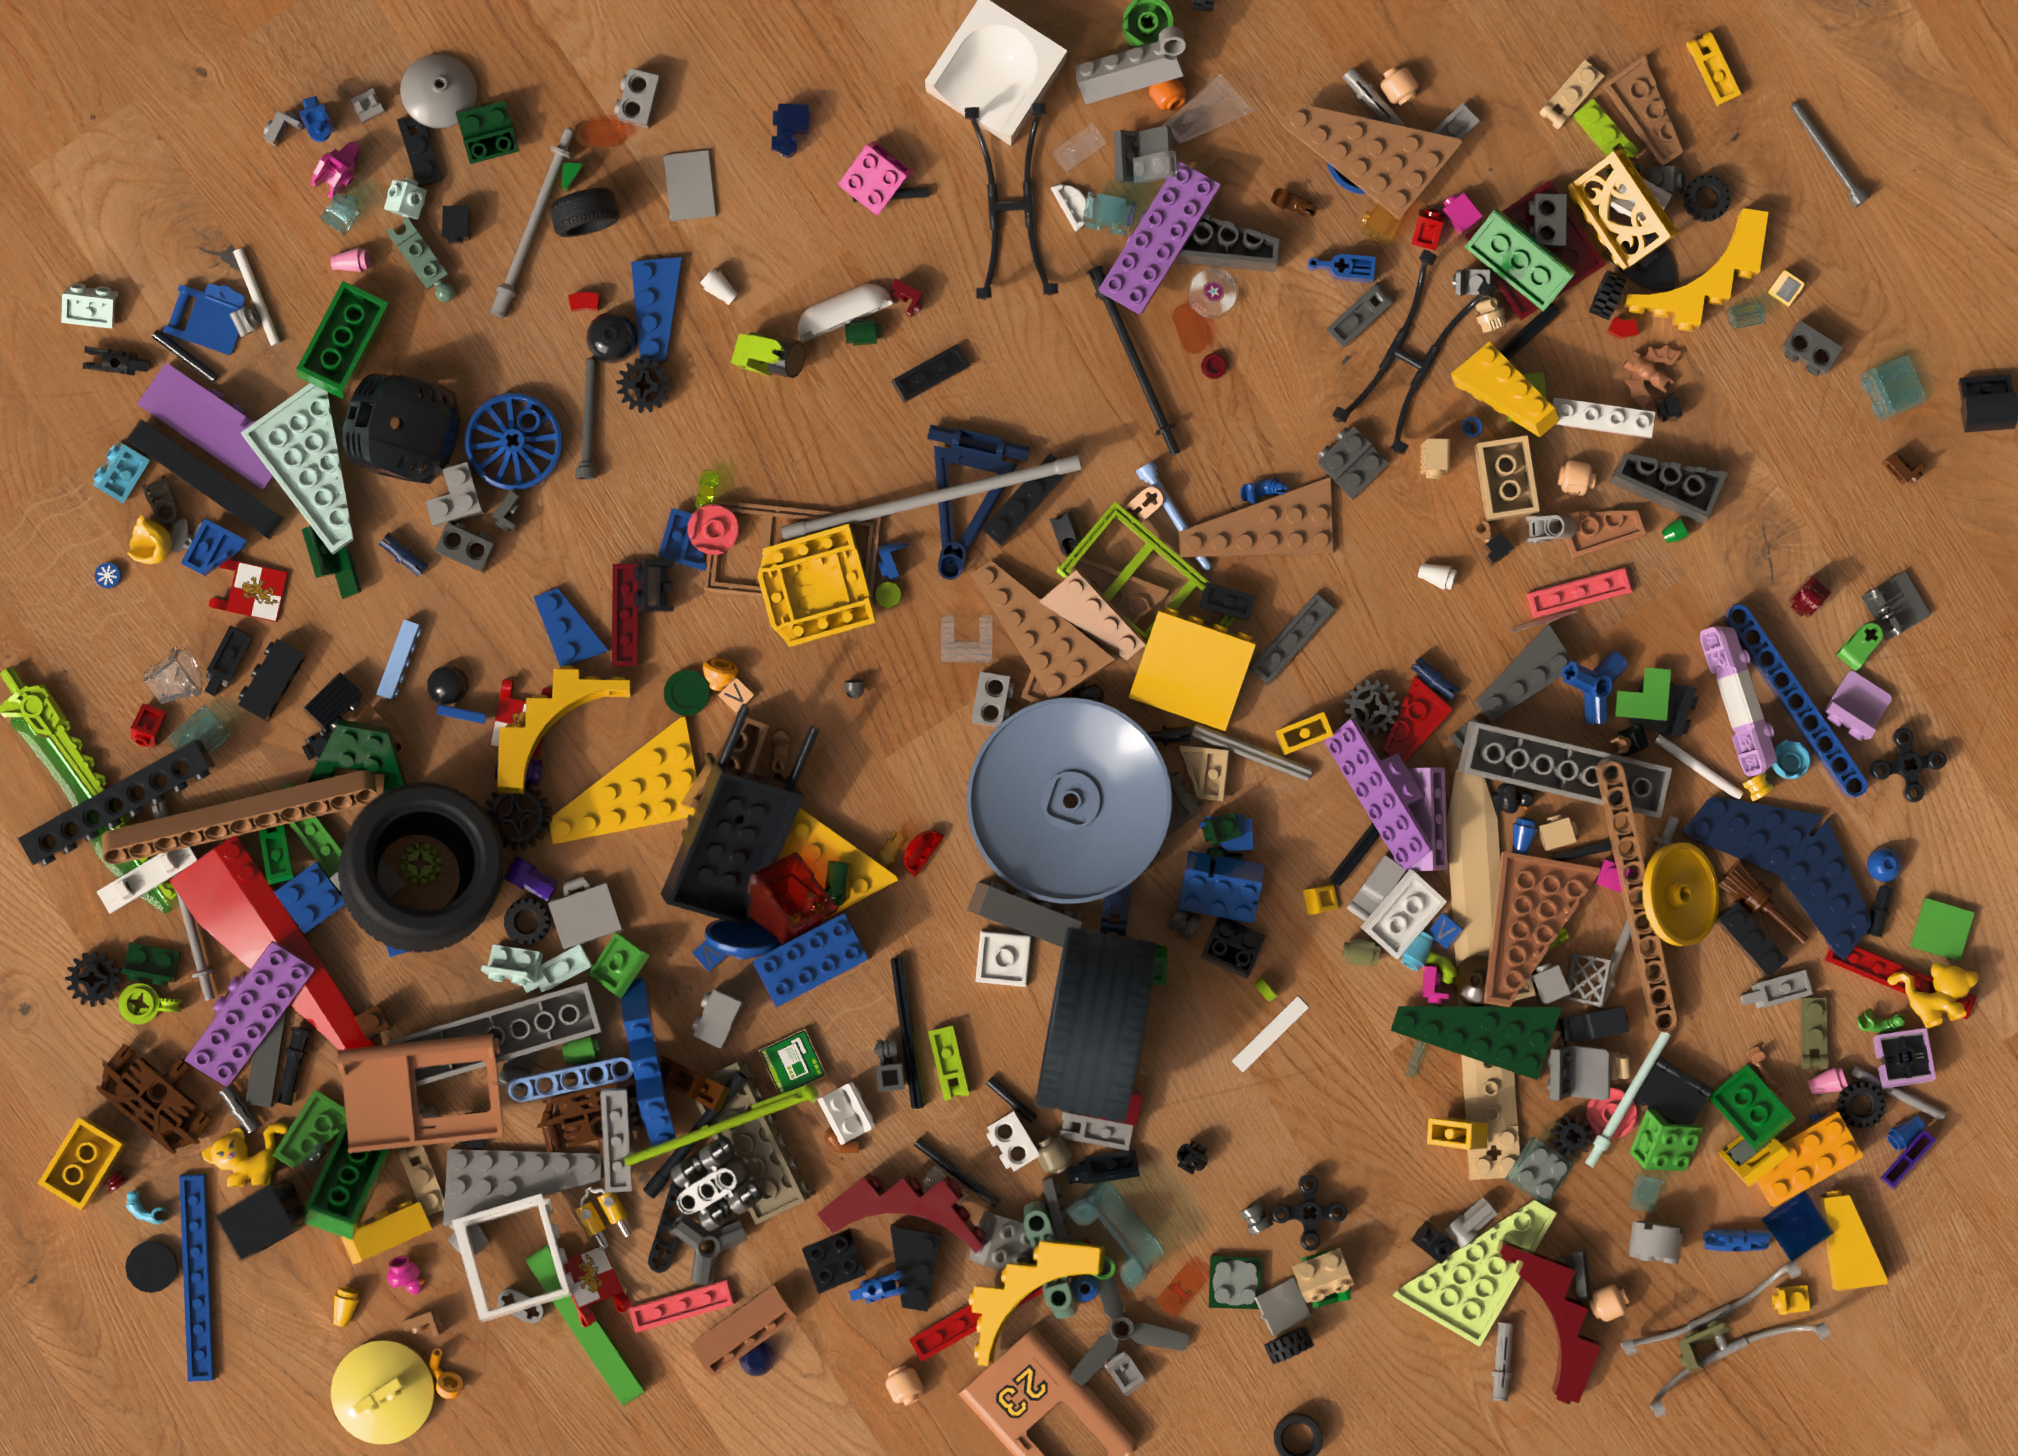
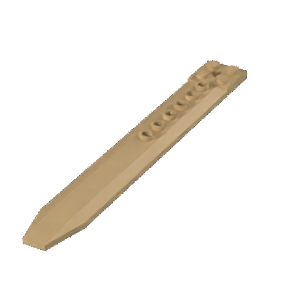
M1458 769L1455 770L1446 818L1452 919L1464 928L1454 942L1455 968L1470 956L1482 955L1489 957L1500 868L1498 818L1486 780L1483 777L1457 772ZM1475 976L1472 982L1477 986L1480 984L1481 979L1479 976ZM1457 996L1458 1007H1476L1466 1004ZM1489 1004V1005L1482 1006V1007H1505V1006H1499V1005ZM1461 1055L1465 1120L1489 1123L1487 1148L1467 1149L1469 1180L1518 1177L1521 1162L1514 1072ZM1492 1145H1496V1149L1501 1150V1155H1497L1496 1160H1492V1157L1489 1155L1487 1156V1151L1491 1150Z

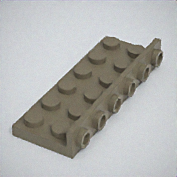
M743 1059L708 1076V1078L722 1085L726 1084L736 1070L742 1072L748 1078V1081L737 1095L729 1101L710 1126L753 1110L751 1105L765 1100L762 1089L756 1086L752 1078L754 1073L748 1063L745 1064ZM695 1101L703 1115L708 1107ZM774 1113L712 1135L714 1140L721 1136H726L731 1140L735 1147V1155L747 1166L750 1179L755 1180L762 1189L763 1198L748 1209L756 1225L810 1198L809 1184L804 1178H801L798 1172V1162L793 1155L790 1156L786 1148L788 1142L782 1132L779 1133L775 1125L777 1121Z

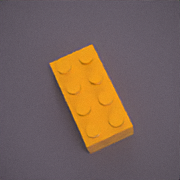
M1833 1110L1780 1140L1779 1142L1787 1150L1789 1156L1756 1182L1769 1205L1776 1207L1864 1156L1839 1112ZM1770 1151L1763 1155L1760 1159H1758L1749 1167L1752 1168L1754 1165L1760 1162L1763 1158L1770 1154Z

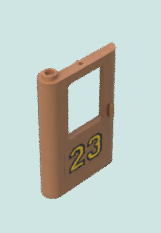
M1034 1326L1026 1331L1011 1348L965 1389L958 1393L1014 1456H1046L1029 1438L1027 1430L1061 1401L1068 1405L1108 1450L1107 1456H1130L1137 1449L1134 1446L1137 1440L1086 1384L1080 1385L1072 1379L1070 1374L1073 1369Z

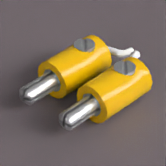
M587 1188L585 1190L586 1194L580 1200L581 1207L574 1211L588 1237L594 1235L601 1250L609 1247L602 1233V1230L606 1227L593 1203L590 1201L584 1205V1200L588 1198L589 1191L592 1193H603L597 1199L611 1225L617 1223L624 1238L630 1236L632 1232L624 1220L628 1214L616 1192H606L602 1188Z

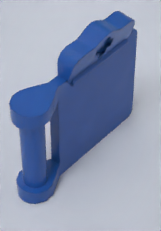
M179 284L177 291L180 293L169 324L164 326L163 332L223 354L231 355L239 332L230 314L244 307V295L235 292L229 286L209 284L205 292H201ZM192 296L196 298L184 332L178 330V326L188 298Z

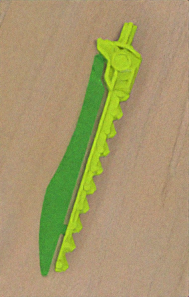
M13 666L4 669L0 676L13 695L0 706V713L4 717H11L10 725L22 736L62 788L72 807L90 799L91 796L51 740L37 736L36 733L52 737L93 796L104 791L105 784H107L106 777L93 772L92 769L95 766L94 758L80 752L83 747L82 740L69 735V730L71 729L70 721L66 720L67 717L46 685L25 686ZM115 798L113 806L115 810L120 812L121 810L116 807L117 802H119L118 798ZM94 810L91 818L96 824L100 822L101 816L98 811ZM127 815L121 818L122 824L116 828L128 826L130 816ZM105 827L98 831L100 836L90 841L97 856L118 879L154 857L153 855L141 858L139 862L132 860L120 864H108L103 860L101 840L102 835L109 831L108 828ZM126 881V882H125V885H126L130 890H132L131 887L129 886L128 882ZM164 882L159 885L166 897L170 900L175 898L176 890L171 883ZM157 888L141 896L142 899L163 913H170L171 907Z

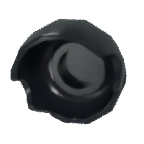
M455 666L439 667L433 670L427 679V692L431 699L443 705L461 701L469 689L468 678L465 673Z

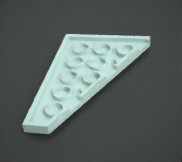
M309 383L242 431L241 435L330 552L335 554L354 539L328 392Z

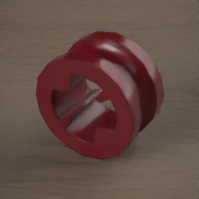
M119 1170L102 1183L104 1186L109 1187L108 1192L110 1194L129 1180L127 1177L124 1178L122 1176V1170Z

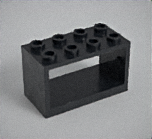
M283 1179L271 1183L215 1215L240 1261L262 1252L308 1225L304 1223L305 1205L298 1203L295 1197L298 1193L291 1182L287 1183Z

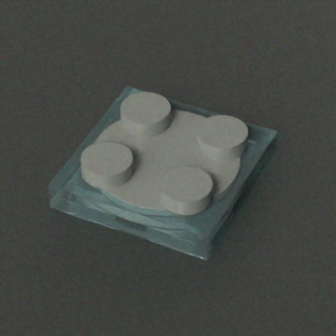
M1532 1136L1505 1177V1180L1547 1207L1574 1163Z

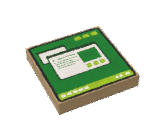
M806 1029L759 1050L779 1095L827 1076Z

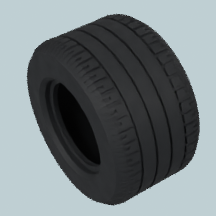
M415 782L409 785H399V787H393L379 794V797L376 796L359 812L348 831L342 848L338 877L340 891L343 893L342 898L344 903H346L349 913L351 912L354 921H357V924L361 929H365L369 936H373L375 940L383 942L386 946H393L394 949L418 953L423 951L433 952L434 950H442L444 947L448 948L464 940L485 920L502 886L503 873L505 872V853L503 843L500 842L502 839L500 833L497 832L498 829L495 823L492 822L490 815L486 814V810L481 805L479 806L478 802L473 798L470 799V796L461 793L455 788L452 789L450 786L438 783ZM409 835H426L440 840L452 851L459 866L460 878L455 895L444 907L435 910L411 909L397 903L382 889L378 882V865L381 856L393 842Z

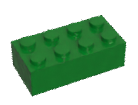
M342 281L296 368L297 377L344 399L390 312L389 303Z
M343 1124L305 1206L304 1223L353 1240L389 1161L391 1149L349 1153L347 1125Z

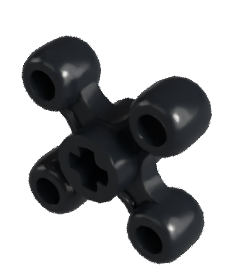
M1900 727L1892 735V740L1899 750L1898 757L1892 762L1885 760L1873 762L1870 767V774L1877 780L1887 779L1892 774L1900 775L1905 782L1903 789L1904 799L1910 803H1916L1924 797V789L1918 781L1919 772L1925 768L1932 770L1942 769L1946 765L1947 757L1940 750H1932L1924 756L1915 754L1912 749L1913 732L1907 727ZM1901 733L1906 735L1905 742L1900 740ZM1935 755L1939 758V763L1937 765L1933 763V757ZM1911 760L1912 763L1910 765L1913 766V769L1905 770L1904 767L1906 765L1903 762ZM1879 765L1884 768L1882 775L1877 771ZM1912 788L1917 791L1915 797H1912L1910 794Z
M1304 1174L1298 1180V1187L1302 1192V1200L1297 1206L1292 1207L1284 1203H1277L1271 1209V1217L1277 1223H1286L1292 1219L1302 1223L1303 1233L1300 1237V1245L1306 1251H1314L1320 1245L1321 1240L1316 1231V1226L1320 1220L1327 1218L1340 1222L1348 1214L1347 1207L1342 1202L1335 1201L1324 1206L1316 1201L1315 1193L1319 1183L1312 1174ZM1308 1179L1312 1180V1187L1306 1189L1304 1182ZM1306 1206L1308 1208L1315 1207L1313 1212L1316 1215L1313 1218L1308 1216L1305 1219L1303 1217L1305 1214L1303 1209ZM1336 1207L1342 1209V1213L1339 1216H1334L1333 1210ZM1279 1209H1284L1286 1212L1282 1218L1276 1215ZM1309 1236L1315 1239L1312 1245L1306 1244V1238Z

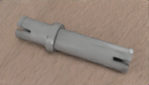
M1355 67L1351 68L1342 77L1357 93L1356 97L1359 100L1362 99L1382 122L1400 126L1405 124L1373 89L1374 85L1371 82L1368 84L1356 71Z
M1498 1322L1495 1371H1492V1376L1494 1377L1492 1400L1508 1401L1509 1378H1512L1510 1364L1514 1323Z

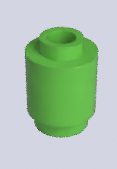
M592 1035L562 1044V1052L566 1064L572 1063L577 1065L597 1060V1054H601L598 1039H593Z

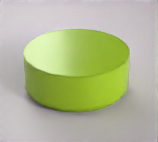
M884 582L876 589L875 597L882 607L892 608L899 603L901 591L896 584Z
M1263 977L1255 982V986L1268 1002H1272L1278 997L1274 989Z

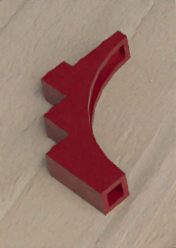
M868 1173L817 1213L833 1234L849 1223L862 1218L894 1213L918 1216L942 1225L960 1237L975 1253L988 1243L983 1229L978 1225L975 1226L969 1219L971 1216L968 1210L963 1205L959 1206L957 1204V1201L964 1196L961 1193L962 1187L955 1179H950L949 1176L945 1177L924 1194L921 1183L915 1177L911 1178L909 1174L888 1191L884 1192L882 1189L883 1184L879 1178Z

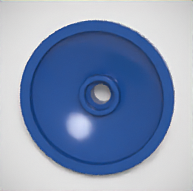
M719 919L709 923L705 928V938L714 948L742 960L767 954L775 950L782 942V933L776 926L758 919H752L749 927Z

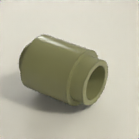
M1350 938L1349 942H1344L1342 957L1346 958V963L1371 967V965L1377 966L1381 946L1375 945L1373 941Z

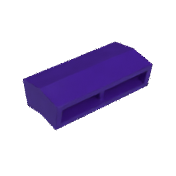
M1923 1130L1881 1176L1880 1180L1891 1190H1895L1937 1144L1936 1139ZM1923 1138L1927 1139L1929 1143L1914 1160L1909 1158L1908 1155ZM1905 1160L1909 1166L1892 1183L1887 1178Z

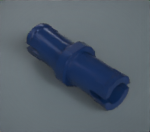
M389 532L384 537L388 542L383 539L378 544L396 559L397 563L406 566L417 577L428 566L427 563L411 551L409 546L405 547Z
M1419 656L1415 661L1416 663H1413L1410 669L1419 674L1429 687H1434L1441 692L1449 701L1453 699L1454 693H1457L1460 688L1443 675V671L1440 669L1436 670L1423 657Z

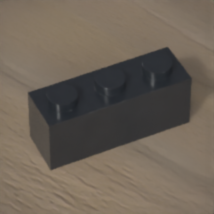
M276 639L275 643L272 641L269 643L264 652V655H266L262 665L258 663L251 674V677H253L249 687L245 685L238 696V699L241 700L238 704L240 707L265 721L270 720L307 657L306 654L279 639Z
M1732 902L1717 916L1716 923L1764 977H1770L1788 961L1738 902Z

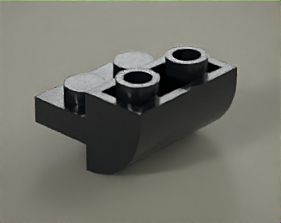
M2010 374L1959 378L1958 386L1962 403L1960 412L1964 433L2015 429L2018 418L2017 394L2013 392Z
M1217 917L1200 958L1248 979L1266 936L1230 919Z

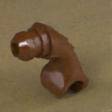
M1277 188L1271 197V202L1283 210L1288 209L1301 216L1310 218L1317 213V208L1311 201L1297 196L1288 190Z

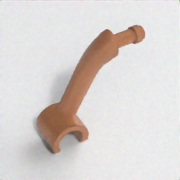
M1758 1046L1749 1050L1747 1057L1756 1067L1766 1086L1775 1093H1779L1781 1097H1785L1786 1093L1782 1090L1783 1086L1768 1075L1761 1063L1762 1060L1766 1059L1765 1054L1760 1051Z

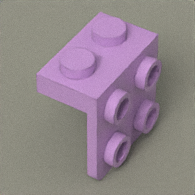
M1850 671L1846 674L1826 705L1823 713L1828 716L1827 720L1839 727L1843 725L1849 729L1848 733L1860 741L1862 739L1867 740L1871 739L1876 731L1874 727L1890 704L1892 697L1861 675Z

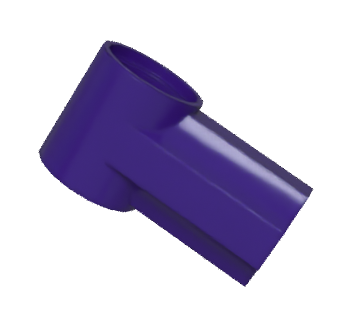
M516 856L504 876L505 880L521 889H527L547 902L559 884L557 881L536 870L534 865Z

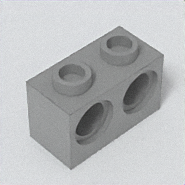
M630 68L628 75L623 74L620 89L624 90L622 99H617L614 114H618L617 119L619 122L649 129L661 81L659 75ZM637 80H643L646 82V87L638 92L633 90V84ZM630 105H638L640 107V112L636 116H629L627 114V108Z
M980 671L971 723L998 727L1008 719L1010 708H1005L1007 698H1012L1014 683H1010L1009 676ZM992 681L1002 683L1003 690L1000 694L993 695L989 692L988 685ZM986 707H996L999 712L998 717L994 720L986 719L983 714Z
M1550 962L1538 965L1534 970L1535 972L1531 974L1533 985L1541 1003L1548 1004L1571 994L1559 965H1551Z

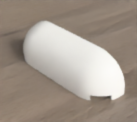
M860 285L806 309L798 322V336L800 341L804 343L842 327L845 323H851V320L861 319L892 306L895 302L891 294L879 285Z

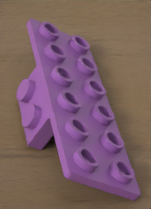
M1177 162L1173 168V175L1167 178L1149 209L1142 215L1136 230L1129 236L1126 246L1099 288L1100 293L1141 315L1215 198L1221 185L1184 163Z
M165 363L139 400L138 405L261 489H265L273 476L241 435L242 431L255 423L244 415L246 410L235 402L231 406L223 401L226 396L214 388L209 392L168 363Z
M1352 718L1333 733L1334 736L1327 738L1325 744L1392 853L1395 861L1404 870H1407L1433 850L1431 843L1408 807L1424 798V795L1399 754L1397 753L1380 761L1357 721Z
M271 941L250 971L247 973L243 970L239 977L234 976L227 987L229 991L226 995L218 997L213 1005V1009H215L213 1021L187 1054L185 1061L224 1086H229L313 973L314 966L278 943Z

